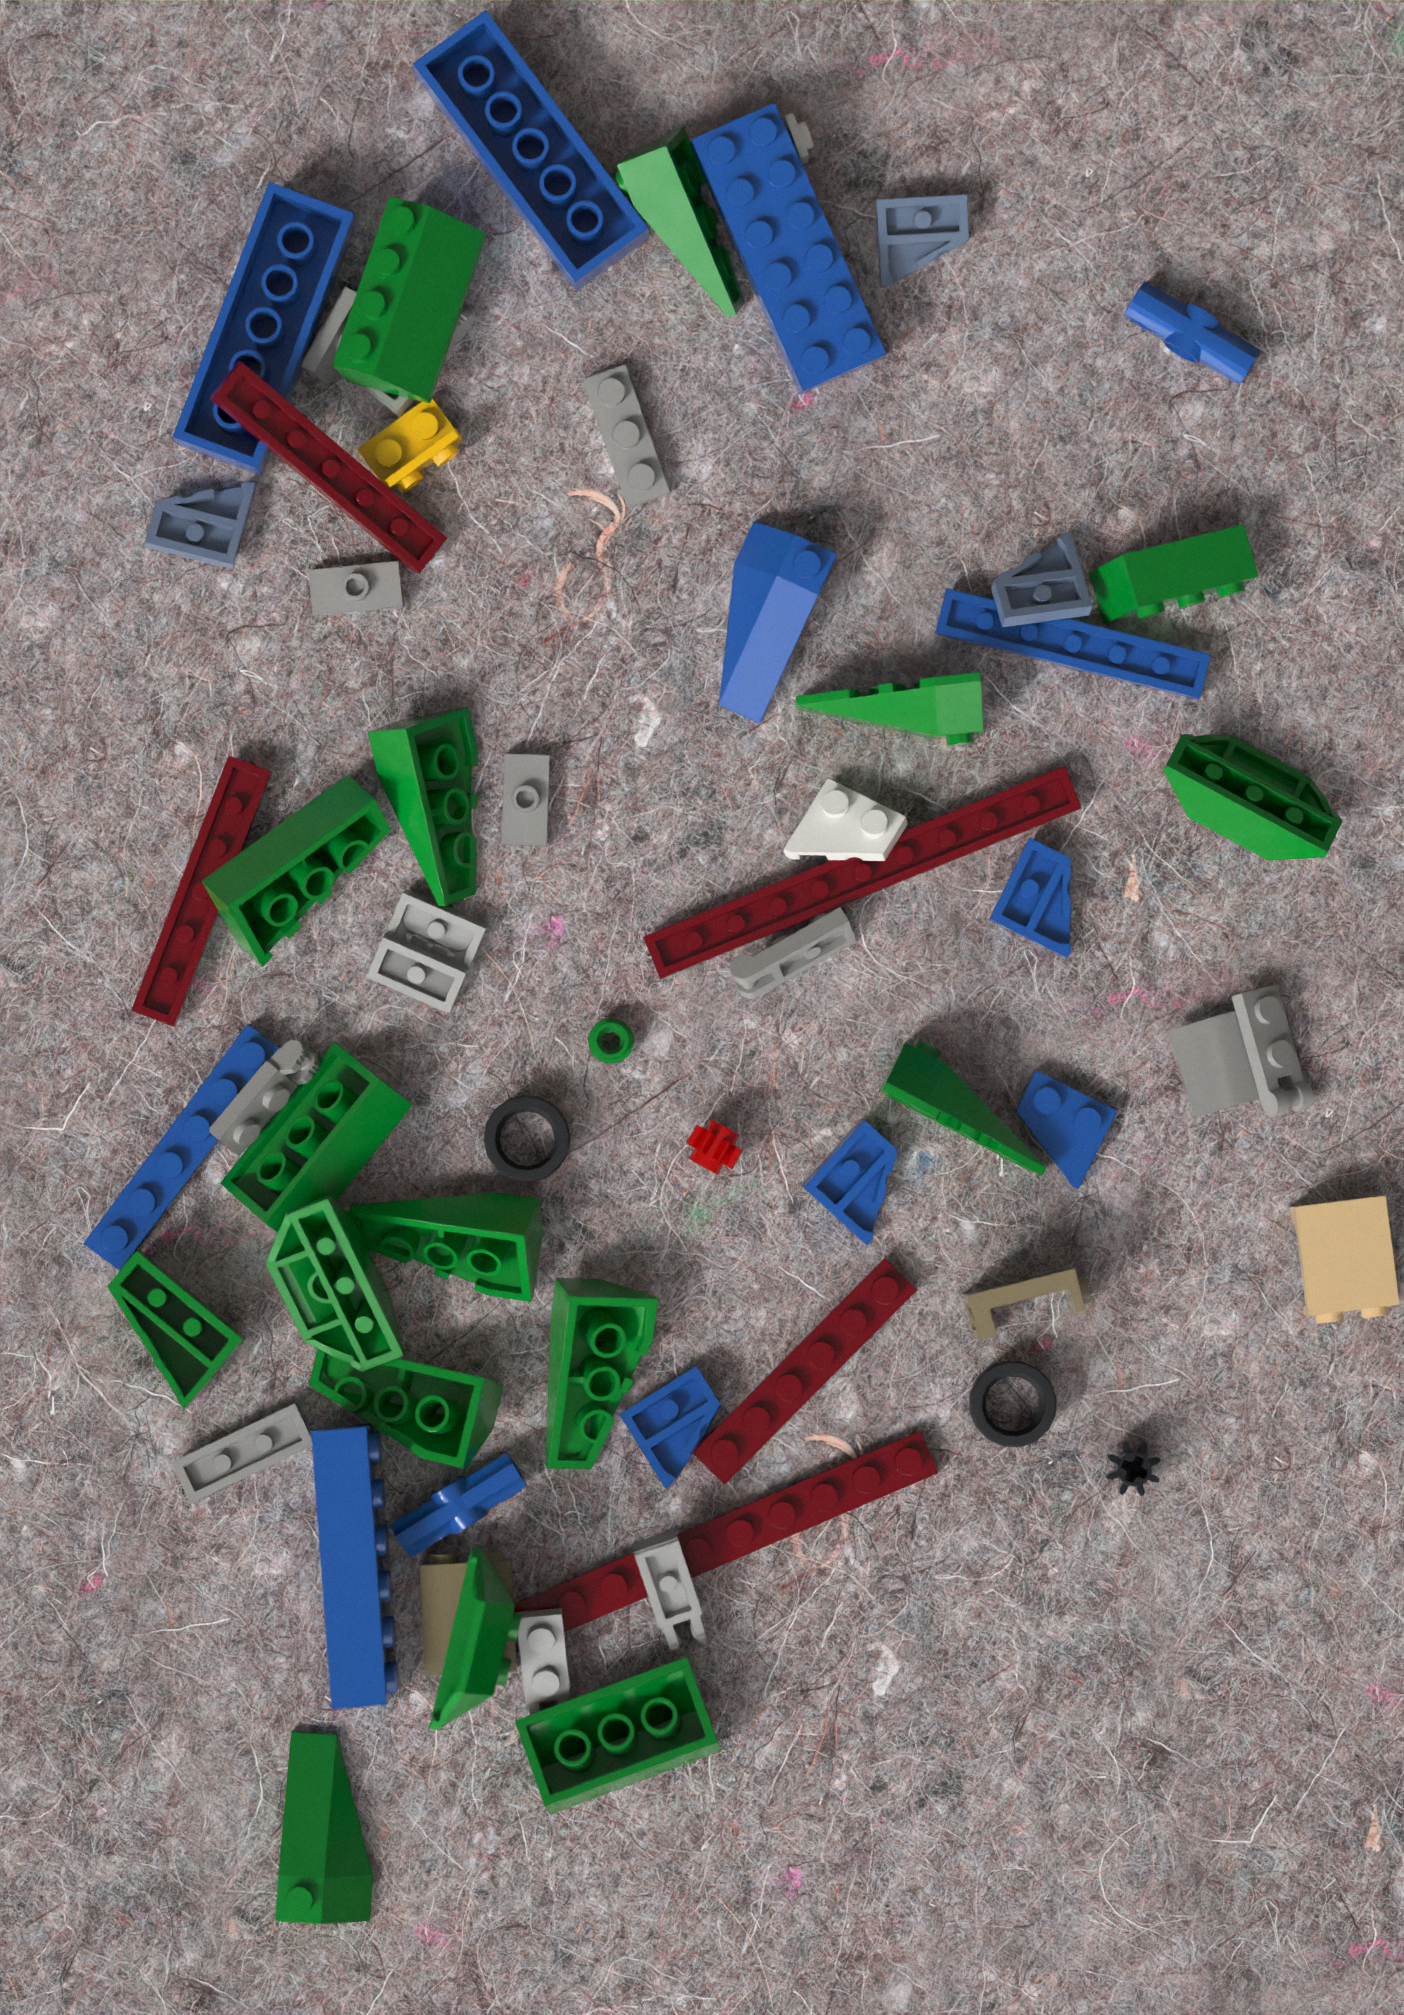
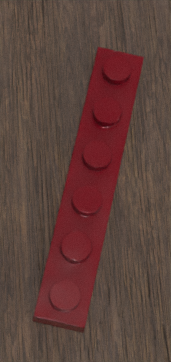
M242 362L235 364L209 397L414 573H421L446 541V536Z
M228 755L131 1011L176 1027L219 914L202 880L243 851L270 781L271 771Z
M883 1258L697 1446L693 1454L725 1485L917 1289Z

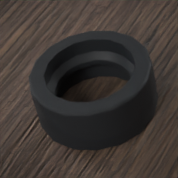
M523 1095L508 1099L494 1109L486 1123L483 1141L487 1157L497 1171L512 1180L532 1182L547 1178L560 1168L568 1155L571 1136L567 1120L556 1106L543 1098ZM522 1112H533L546 1118L554 1134L553 1148L548 1157L539 1164L531 1166L518 1165L508 1159L500 1143L501 1129L506 1121L515 1114Z
M1002 1361L989 1366L976 1378L969 1393V1412L975 1427L986 1439L1003 1447H1023L1036 1442L1049 1430L1056 1415V1395L1050 1380L1038 1368L1022 1361ZM1006 1377H1020L1028 1381L1036 1389L1039 1397V1411L1035 1420L1026 1428L1018 1431L1004 1430L996 1426L986 1411V1396L990 1388L998 1380Z

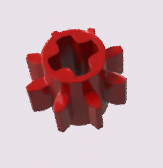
M710 1119L705 1129L696 1125L686 1142L687 1145L694 1148L688 1159L719 1175L724 1165L733 1170L743 1152L742 1149L735 1146L740 1135Z

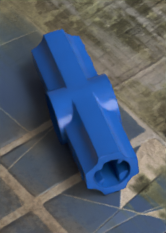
M1146 281L1142 283L1123 315L1129 321L1136 323L1144 330L1164 340L1163 344L1176 355L1192 363L1201 362L1239 386L1261 351L1254 345L1239 338V336L1222 328L1221 322L1204 309L1190 303L1184 305Z
M507 1452L468 1477L463 1475L429 1496L431 1500L401 1516L390 1526L402 1548L412 1558L451 1533L456 1535L488 1514L487 1511L522 1491L527 1486V1483Z

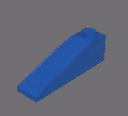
M753 522L734 563L719 706L758 724L761 723L836 561L837 553L795 534Z

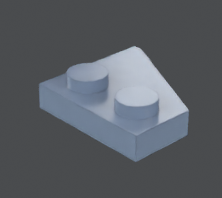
M967 194L876 200L880 288L891 286L969 240Z
M244 482L241 483V487L216 492L213 489L195 492L190 497L174 496L156 500L145 540L146 548L234 570L255 495L256 483Z
M1071 532L1063 533L1058 537L1054 545L1042 553L1036 551L1024 559L1021 566L1014 569L1010 568L995 578L991 588L1002 627L1088 616L1093 606Z

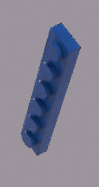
M948 588L945 590L935 630L936 635L1199 700L1201 697L1211 654L1068 618L1002 627L995 600Z
M246 1025L85 1240L84 1245L119 1271L122 1269L219 1141L209 1132V1128L265 1061H269L279 1049L277 1045L250 1025Z

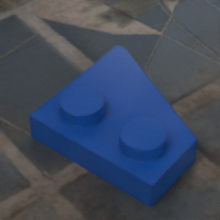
M1029 838L988 920L1067 959L1071 953V858Z
M1035 1070L1015 1112L1065 1176L1068 1183L1072 1187L1079 1189L1117 1110Z
M862 1118L801 1186L868 1246L873 1239V1227L879 1206L883 1204L887 1190L886 1182L889 1173L892 1172L898 1150Z
M695 1366L619 1415L664 1488L668 1490L674 1486L722 1405L698 1367Z

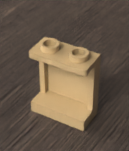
M1386 1195L1290 1207L1292 1225L1296 1227L1305 1297L1304 1315H1315L1317 1324L1343 1321V1312L1361 1310L1362 1318L1389 1315L1388 1306L1400 1305Z

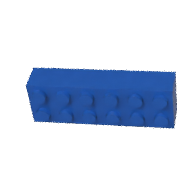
M486 10L413 63L415 76L575 291L585 286L649 238V228Z
M775 102L691 139L689 145L799 394L807 393L882 359L886 355L884 347Z
M268 182L172 436L177 445L260 476L263 475L271 450L209 397L235 364L242 362L290 403L303 369L301 362L313 343L356 229L357 220L355 213Z
M371 1424L318 1427L311 1431L331 1709L387 1705L392 1697V1693H397V1689H399V1671L397 1662H389L388 1647H393V1643H396L394 1616H386L385 1601H390V1597H392L391 1570H382L381 1555H386L389 1552L387 1524L379 1525L378 1509L386 1506L384 1478L376 1479L374 1464L382 1460L381 1434L372 1433Z

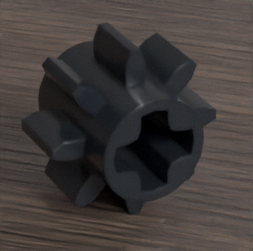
M1123 1440L1121 1441L1122 1453L1118 1456L1113 1454L1106 1455L1107 1459L1114 1463V1470L1105 1474V1478L1110 1480L1118 1478L1122 1481L1118 1487V1493L1122 1495L1127 1491L1128 1486H1135L1136 1492L1143 1496L1145 1492L1144 1483L1148 1480L1156 1483L1160 1481L1157 1476L1151 1473L1152 1466L1158 1464L1161 1459L1159 1457L1147 1458L1144 1455L1147 1450V1443L1142 1442L1139 1444L1137 1451L1131 1450L1129 1444ZM1136 1456H1139L1138 1465L1144 1468L1143 1474L1141 1476L1133 1475L1130 1480H1126L1127 1471L1121 1468L1123 1461H1133Z

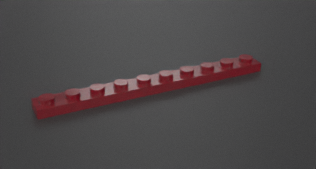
M1063 766L903 831L885 861H863L857 857L847 860H831L644 936L643 939L661 980L814 918L822 913L829 912L1082 809L1067 770Z
M919 1430L676 1535L690 1577L694 1578L938 1474ZM633 1552L516 1602L514 1613L562 1608L564 1632H567L647 1598L648 1594ZM517 1636V1640H516V1650H517V1653L520 1652V1651H519L518 1636Z

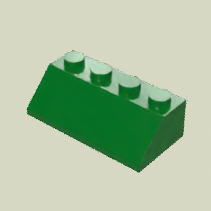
M389 196L332 364L347 383L431 403L487 236L485 232L431 206Z
M333 1042L319 1059V1068L317 1073L313 1074V1078L308 1083L298 1085L290 1095L286 1105L277 1111L260 1132L255 1142L248 1147L220 1182L232 1195L277 1233L287 1211L328 1195L336 1201L412 1107L408 1100L336 1042Z
M687 1657L515 1720L541 1799L550 1815L722 1751Z

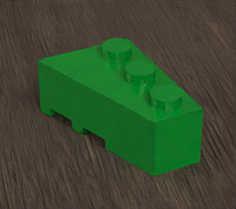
M1244 524L1122 554L1088 572L1103 625L1138 615L1139 619L1155 616L1165 612L1164 607L1177 603L1179 609L1191 607L1205 602V595L1218 592L1219 599L1234 596L1246 591L1245 583L1259 577Z
M142 1250L136 1251L107 1285L135 1333L140 1337L153 1358L156 1367L171 1387L183 1410L191 1406L247 1338Z

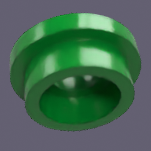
M607 1018L593 1026L589 1034L588 1044L595 1058L604 1063L614 1064L623 1061L629 1056L633 1049L634 1037L626 1023L619 1019ZM609 1032L616 1033L620 1038V1044L614 1050H608L602 1044L604 1035Z

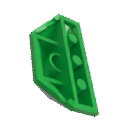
M1182 734L1163 770L1188 818L1268 861L1325 858L1343 822L1337 812L1332 811L1326 797L1312 778L1232 735L1207 734L1194 737L1192 734Z
M329 1195L287 1211L265 1264L303 1341L333 1357L351 1363L350 1366L360 1371L368 1370L404 1356L405 1351L390 1294L352 1216Z
M473 1544L471 1547L429 1724L430 1729L439 1730L494 1695L496 1685L506 1686L512 1659L503 1658L507 1640H517L522 1614L514 1613L516 1600L484 1548L479 1545Z

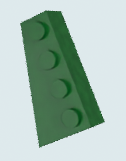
M347 775L202 880V883L236 943L263 967L274 956L269 951L284 935L290 939L302 926L298 920L316 901L322 904L333 893L331 889L337 878L344 871L351 873L391 829L375 799Z

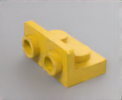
M432 399L431 403L420 402L357 450L382 483L393 492L399 490L401 494H404L423 480V476L420 473L434 462L438 467H441L452 460L460 452L457 445L462 443L463 440L457 429H454Z

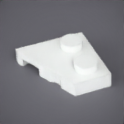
M828 778L784 847V853L790 859H800V855H826L827 860H847L857 857L863 861H885L908 825L906 816Z

